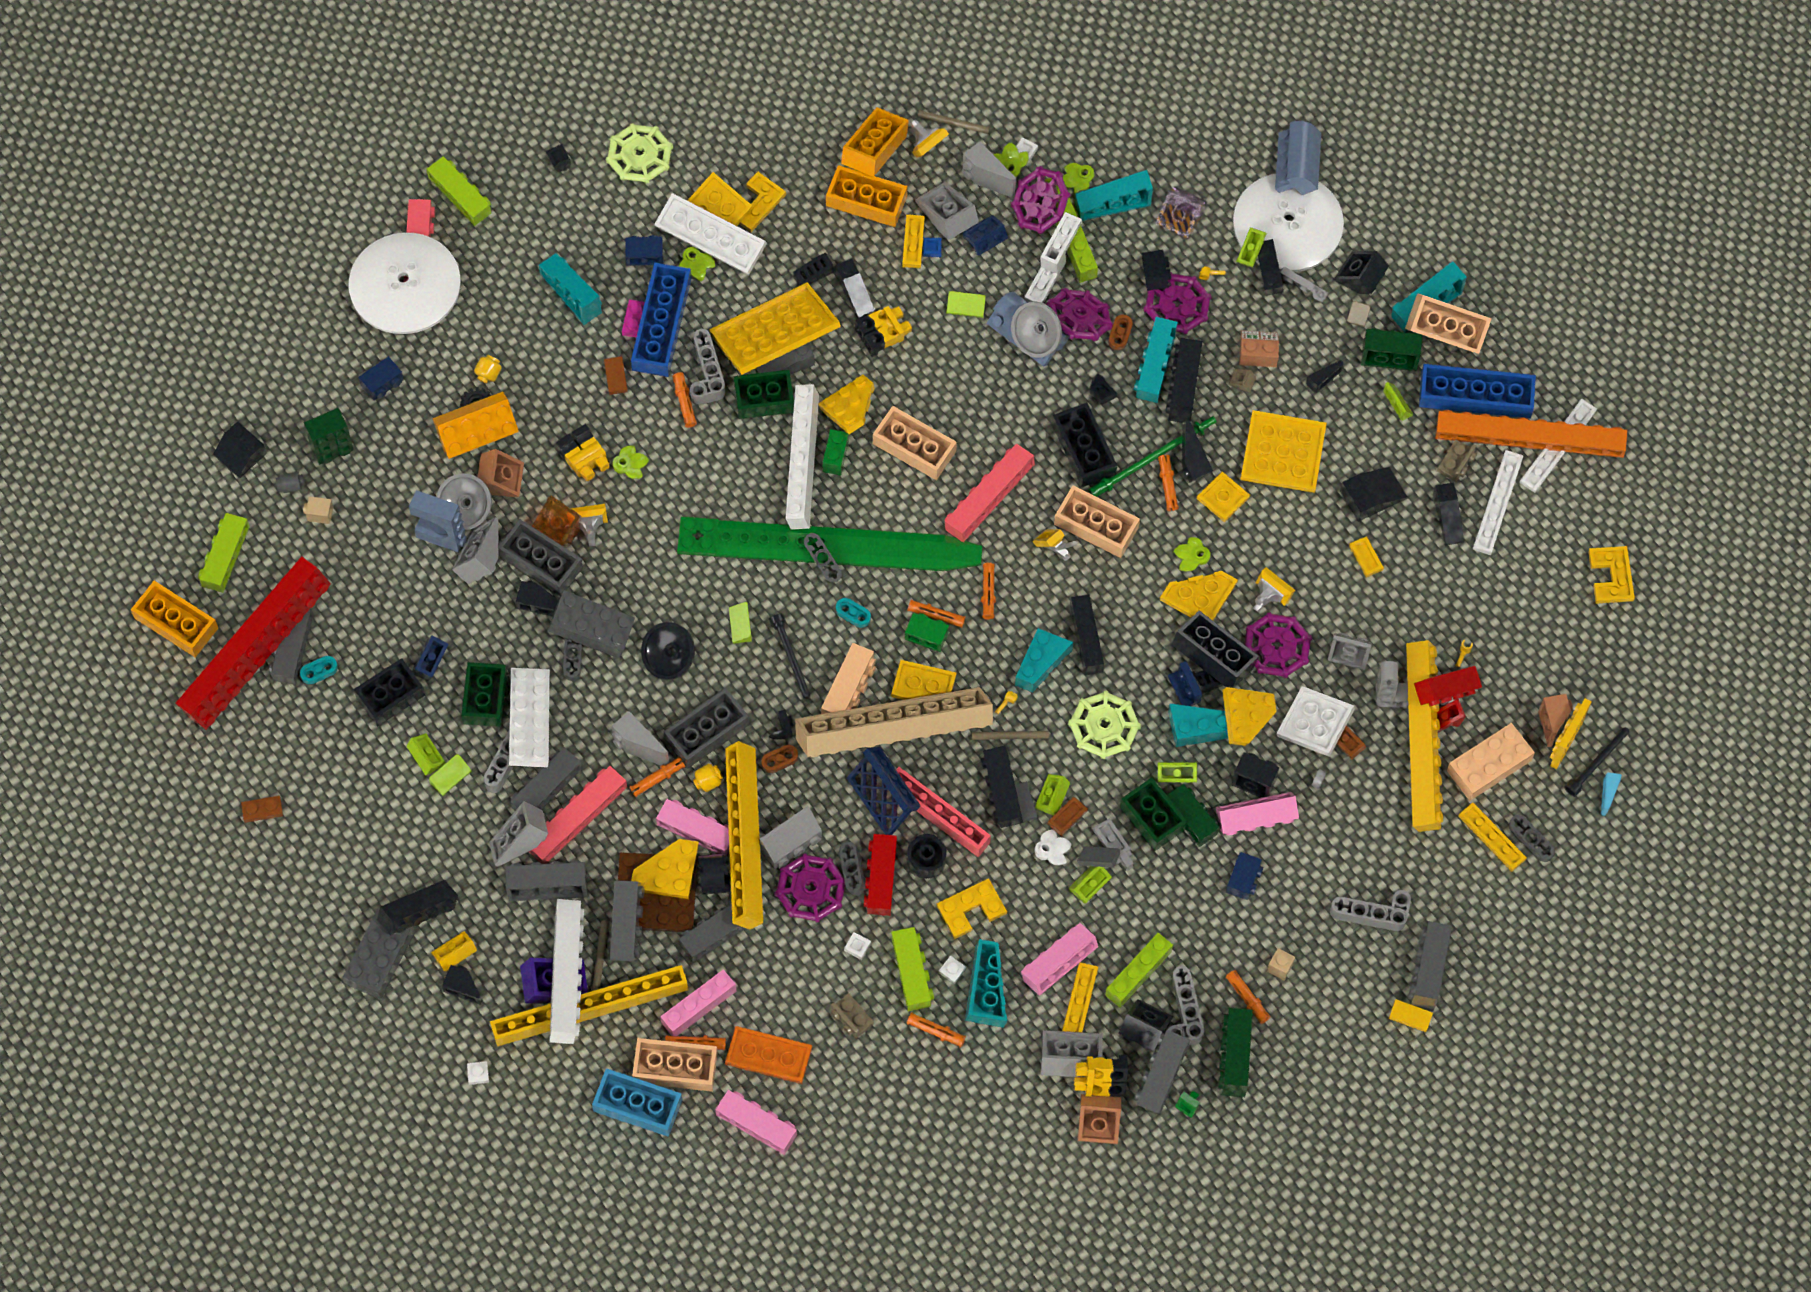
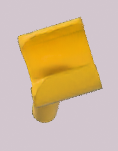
M1204 266L1200 271L1199 279L1208 280L1210 275H1225L1226 272L1225 270H1211L1209 267Z
M1465 640L1462 641L1460 646L1461 653L1456 663L1457 667L1461 666L1466 654L1471 652L1473 643H1471L1470 647H1465Z
M1008 691L1003 702L995 712L999 714L1008 702L1015 704L1018 698L1017 694Z

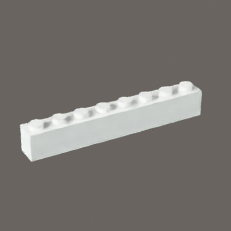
M814 384L795 386L786 521L791 529L810 528L819 394Z
M557 899L549 1041L553 1043L574 1044L575 1036H579L580 1025L576 1024V1019L579 1020L580 1008L577 1007V1003H580L581 991H577V986H581L582 975L578 974V970L582 968V958H579V953H582L583 941H579V937H583L584 926L580 925V920L583 921L584 909H581V901Z

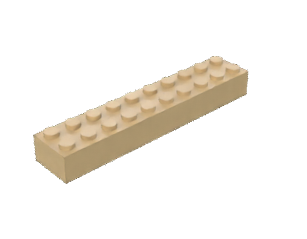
M977 687L795 719L796 740L807 757H818L822 754H836L839 751H853L857 748L892 744L896 741H910L919 737L928 738L931 735H944L949 732L966 731L971 728H984L988 725H993V704L982 689Z

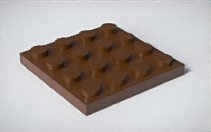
M620 852L618 881H632L633 870L656 854ZM698 856L696 857L689 899L644 893V898H640V906H643V918H639V926H642V930L666 932L693 930Z

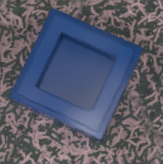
M923 238V257H941L942 238Z

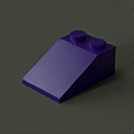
M529 958L520 966L525 1003H551L553 958ZM582 959V968L578 970V974L582 975L581 986H577V991L585 994L588 993L584 959Z

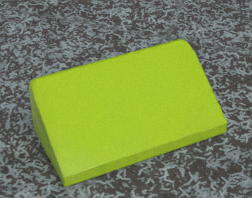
M1250 227L1236 262L1253 267L1267 233Z
M949 291L946 314L983 318L986 296Z
M1386 382L1383 392L1400 420L1403 421L1413 416L1412 411L1397 387L1390 382Z
M743 602L729 607L733 644L752 642L748 603Z
M427 733L413 737L408 742V750L425 775L433 773L446 764Z
M456 754L429 777V782L444 796L471 773L472 770L461 756Z
M1048 774L1035 809L1050 815H1055L1060 810L1070 785L1065 776Z
M1090 866L1068 889L1086 904L1112 876L1104 867Z

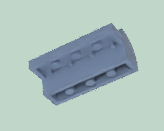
M1290 122V129L1279 132L1275 190L1278 193L1294 187L1302 195L1318 190L1321 132L1309 122Z
M1015 292L1007 293L993 308L994 312L986 324L1016 345L1011 332L1012 318L1016 310L1028 302ZM1062 331L1060 344L1053 353L1045 357L1031 358L1043 367L1047 366L1054 353L1062 350L1069 336Z

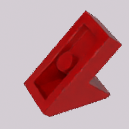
M1459 699L1439 708V712H1437V719L1440 723L1438 733L1450 726L1459 727L1466 716Z

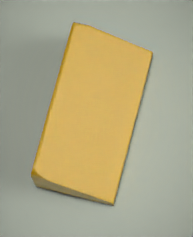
M463 931L431 953L441 968L447 971L450 965L455 966L475 953L477 948L472 939Z

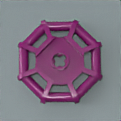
M1037 166L1036 170L1018 180L1019 184L1013 202H1011V207L1014 209L1019 222L1018 226L1021 229L1026 228L1039 234H1044L1048 228L1061 221L1068 198L1071 195L1067 190L1062 178L1063 174L1060 171L1056 172L1045 169L1042 166ZM1045 176L1052 178L1050 183L1045 182ZM1038 177V181L1036 183H1034L1031 186L1028 184ZM1057 185H1058L1059 190H1060V192H1061L1060 194H1058V191H1057V189H1056V186H1057ZM1041 197H1044V199L1042 200V204L1039 203V199ZM1021 207H1025L1027 215L1025 217ZM1051 215H1053L1052 218H1050L1049 220H1047V221L1045 222V219H1047L1048 217H1050ZM1038 218V224L1032 223L1031 220Z
M1171 272L1172 280H1168L1169 288H1165L1164 291L1159 289L1148 291L1146 304L1143 309L1153 321H1155L1156 317H1159L1156 311L1162 312L1164 319L1177 321L1181 325H1177L1176 332L1185 335L1201 323L1207 322L1212 296L1204 289L1196 276L1191 277ZM1174 281L1188 283L1187 287L1177 286ZM1192 287L1200 294L1199 297L1194 295V292L1191 290ZM1155 295L1160 297L1159 304L1153 305ZM1180 301L1183 305L1175 307L1173 302ZM1197 303H1202L1200 313L1195 310ZM1195 317L1194 320L1187 324L1185 323L1187 318Z
M1063 288L1060 293L1047 301L1046 305L1052 308L1056 314V309L1061 310V315L1057 316L1060 320L1062 331L1069 336V339L1077 338L1098 341L1101 335L1113 327L1109 314V305L1100 301L1089 290L1078 291ZM1063 321H1065V322H1066L1068 325H1070L1073 329H1071V328L1068 327L1066 324H1064ZM1096 324L1101 325L1097 330L1094 327Z
M1267 612L1265 616L1253 624L1247 625L1245 628L1246 637L1244 645L1254 653L1261 654L1264 660L1263 663L1257 660L1254 666L1258 674L1281 676L1285 679L1309 663V650L1313 639L1297 621V617ZM1273 622L1285 623L1288 625L1286 628L1274 626ZM1268 623L1269 627L1266 628L1262 633L1257 631L1259 628ZM1292 627L1301 636V638L1296 639L1294 637L1293 632L1290 631ZM1253 636L1259 639L1258 646L1252 648ZM1279 642L1282 647L1276 650L1272 644ZM1299 644H1303L1301 655L1296 653V647ZM1288 660H1296V662L1286 668L1285 664ZM1267 665H1279L1280 668L1267 667Z
M803 853L801 857L780 868L781 872L777 890L774 894L789 913V917L812 920L818 923L835 910L841 909L846 885L844 877L833 863L832 858L827 859ZM809 863L822 865L823 867L821 869L809 867ZM803 864L805 865V868H803L801 872H792L799 866ZM827 869L830 870L836 880L828 879L825 873ZM787 876L792 878L791 887L785 889ZM810 883H814L816 889L808 891L805 887L809 886ZM832 886H837L835 899L829 896ZM792 894L796 901L794 907L786 895ZM826 901L831 903L829 906L825 907L824 909L818 912V906L823 905ZM800 906L811 907L814 913L798 909Z

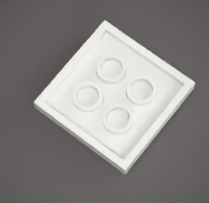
M1302 686L1277 732V737L1330 757L1355 710L1354 705Z

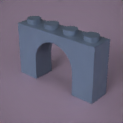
M416 490L409 505L410 514L420 518L415 528L416 538L459 552L467 540L459 505Z

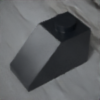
M450 965L442 984L443 992L481 1005V996L470 972L467 971L468 969L461 965Z

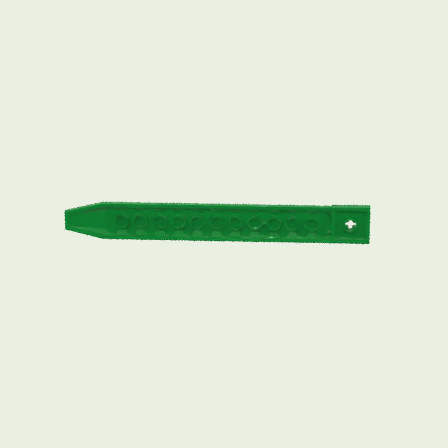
M680 517L677 554L815 563L804 545L805 537L810 533H815L821 538L837 565L949 571L980 566L982 560L981 545L967 541L963 543L957 538L947 535L810 526L808 529H791L789 525L724 521L695 517ZM696 533H700L701 535H703V537H700L699 540H696V538L693 537V535H695ZM810 537L807 544L815 548V551H812L813 554L820 549H824L822 545L819 548L816 545L817 538L813 539ZM820 553L817 556V560L820 563H826L829 558L826 553Z

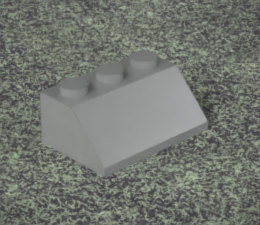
M808 806L760 838L761 853L774 870L787 865L792 857H798L803 854L808 846H814L820 842L822 830Z
M1043 1030L1041 1075L1085 1077L1076 1076V1063L1086 1062L1087 1056H1093V1059L1102 1057L1103 1034Z

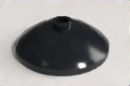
M663 622L653 626L646 633L641 646V657L646 669L653 676L664 680H672L684 675L691 667L695 656V645L691 634L683 626L673 622ZM673 648H675V654H674V655L672 654V649H673Z

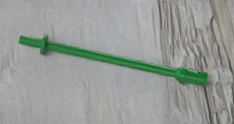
M1212 416L1200 424L1195 421L1193 429L1196 435L1198 434L1202 437L1204 435L1203 430L1217 422L1216 418ZM1182 435L1110 479L1102 478L1101 482L1088 489V493L1098 497L1106 491H1112L1114 484L1182 444Z

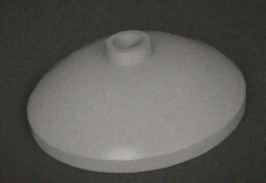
M1028 302L1020 306L1013 315L1011 322L1012 337L1022 352L1028 356L1040 358L1050 355L1057 349L1062 337L1060 320L1052 308L1041 302Z
M462 473L449 477L442 483L436 496L459 505L465 530H471L480 526L489 516L492 507V497L488 486L484 481L472 474ZM466 499L470 500V504L468 506L465 505Z

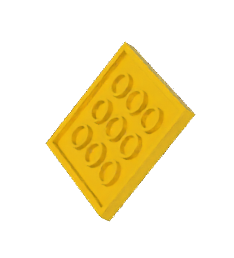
M1252 410L1240 480L1315 493L1327 423Z

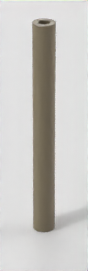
M922 110L918 112L919 118L981 133H989L990 127Z
M1049 731L972 732V740L1049 738Z
M601 921L592 991L600 989L609 927L608 921Z

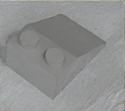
M980 141L963 154L962 173L967 180H971L976 185L1011 198L1015 196L1016 177Z
M946 182L915 199L917 205L936 229L949 240L979 223L975 205Z
M496 517L472 529L452 569L468 584L475 580L479 581L487 574H492L496 568L495 564L498 560V519Z
M1334 633L1328 661L1365 670L1372 642L1365 638L1349 637L1345 633Z
M630 711L612 725L613 743L619 750L623 749L630 755L658 765H667L669 763L668 751Z
M525 801L522 802L489 842L495 866L499 867L537 848L547 838L548 830L543 810Z

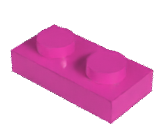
M629 299L622 328L623 336L637 337L645 302Z

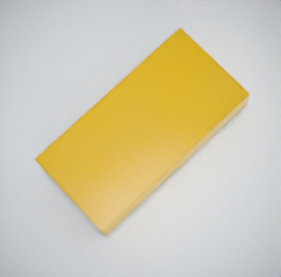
M1367 536L1349 544L1366 577L1383 571L1384 567Z
M1395 999L1389 1019L1427 1032L1433 1012Z

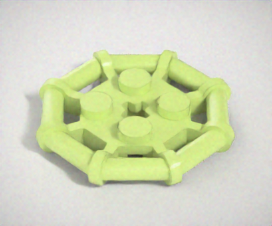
M631 123L630 126L615 136L612 135L609 139L610 146L606 163L612 166L623 181L632 180L647 184L650 180L662 172L668 171L670 168L669 161L673 144L665 138L657 126L650 127ZM636 132L647 133L648 135H645V137L640 136V134H636ZM632 133V136H630L626 140H622L623 138ZM653 137H656L661 144L657 145ZM617 145L622 147L619 154H616ZM636 150L644 151L642 155H636ZM659 151H664L662 160L658 159ZM622 160L625 163L626 167L624 170L617 161ZM654 164L658 165L657 168L647 173L646 169ZM632 169L636 172L642 171L643 174H635L629 172Z
M1106 690L1103 693L1085 699L1081 698L1071 720L1068 721V725L1071 726L1076 739L1077 747L1098 755L1101 759L1123 751L1128 752L1138 730L1141 729V724L1138 723L1132 708V702L1110 694ZM1103 701V704L1095 707L1091 706V704ZM1109 701L1121 707L1114 709L1107 703ZM1084 709L1088 711L1085 720H1080ZM1126 711L1130 722H1125L1122 712ZM1102 720L1110 723L1107 728L1100 726ZM1079 726L1085 727L1088 734L1086 737L1083 738ZM1124 728H1130V731L1126 739L1124 740L1121 737ZM1092 739L1098 744L1101 743L1102 749L1087 742ZM1114 741L1120 743V745L1106 749V744Z

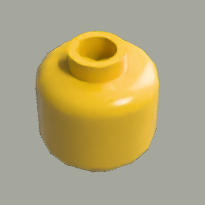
M490 355L480 357L474 369L475 374L478 375L477 379L485 384L488 381L495 382L502 369L499 364L500 361Z
M708 763L694 772L695 779H693V782L698 790L702 788L703 791L709 792L721 785L723 776L716 765L713 766Z

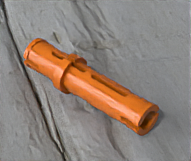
M678 372L672 375L676 389L675 395L679 399L685 427L691 428L697 425L689 397L690 390L686 385L684 373Z
M1161 455L1158 457L1161 471L1159 476L1163 483L1166 509L1171 511L1172 508V511H1175L1179 507L1173 480L1174 471L1171 468L1170 455H1166V458L1165 455Z
M993 563L983 564L982 618L987 620L994 618V603H996V597L994 596L995 564Z
M912 599L910 600L907 611L917 614L922 613L930 618L942 620L945 623L960 628L964 625L966 616L933 607L929 603L926 605Z
M678 756L667 765H661L660 769L630 786L631 792L639 788L633 792V795L638 797V795L666 778H671L672 774L685 768L683 762L676 766V764L682 761L681 758Z
M1234 970L1228 973L1225 978L1245 1002L1246 1008L1253 1010V1014L1260 1024L1268 1021L1271 1016L1261 1005V1000L1254 996L1237 971Z
M912 1012L908 1017V1025L937 1036L943 1042L946 1040L959 1047H962L965 1042V1035L950 1030L948 1026L943 1027Z
M666 1035L665 1041L717 1046V1050L726 1049V1037Z

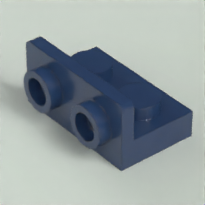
M994 215L989 216L963 232L964 239L974 247L975 253L978 256L1008 238L1004 224Z
M1187 661L1179 664L1178 671L1169 674L1168 678L1180 704L1193 706L1201 703L1202 693Z

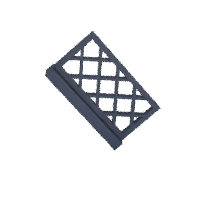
M881 747L867 748L863 752L865 756L849 774L847 779L884 834L893 835L912 811H917L921 805ZM868 761L872 765V772L867 771ZM858 773L861 774V785L855 780ZM867 774L872 775L871 785H866ZM877 775L882 780V787L877 786ZM866 788H871V799H868L866 796ZM877 789H882L881 800H877ZM887 790L892 794V801H887ZM876 803H881V814L876 810ZM887 804H892V815H887ZM897 805L903 810L900 816H897ZM887 818H892L890 829L886 825Z

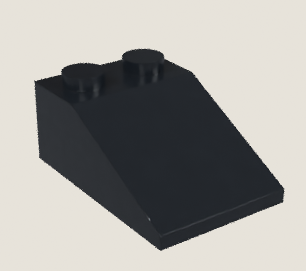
M1390 467L1358 474L1343 481L1340 488V493L1358 522L1408 499Z

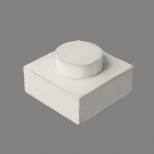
M1023 137L1016 146L1019 153L1028 152V163L1038 149V145Z
M853 932L844 951L862 960L871 941Z
M950 956L940 968L939 974L955 984L965 972L966 966Z
M487 1061L467 1063L469 1085L489 1083Z

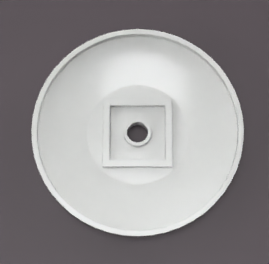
M1276 174L1265 176L1253 182L1238 199L1233 216L1234 232L1241 248L1250 227L1267 233L1264 241L1273 239L1280 271L1283 267L1293 272L1308 270L1323 263L1333 254L1342 237L1344 220L1339 202L1326 186L1318 182V190L1302 195L1295 187L1278 193L1275 190ZM1291 215L1294 217V220L1287 221L1284 217Z
M397 233L376 240L357 257L349 276V293L358 314L373 327L394 334L417 333L439 323L454 307L461 286L459 268L451 252L437 240L417 233ZM402 276L409 277L406 282H400L399 278Z

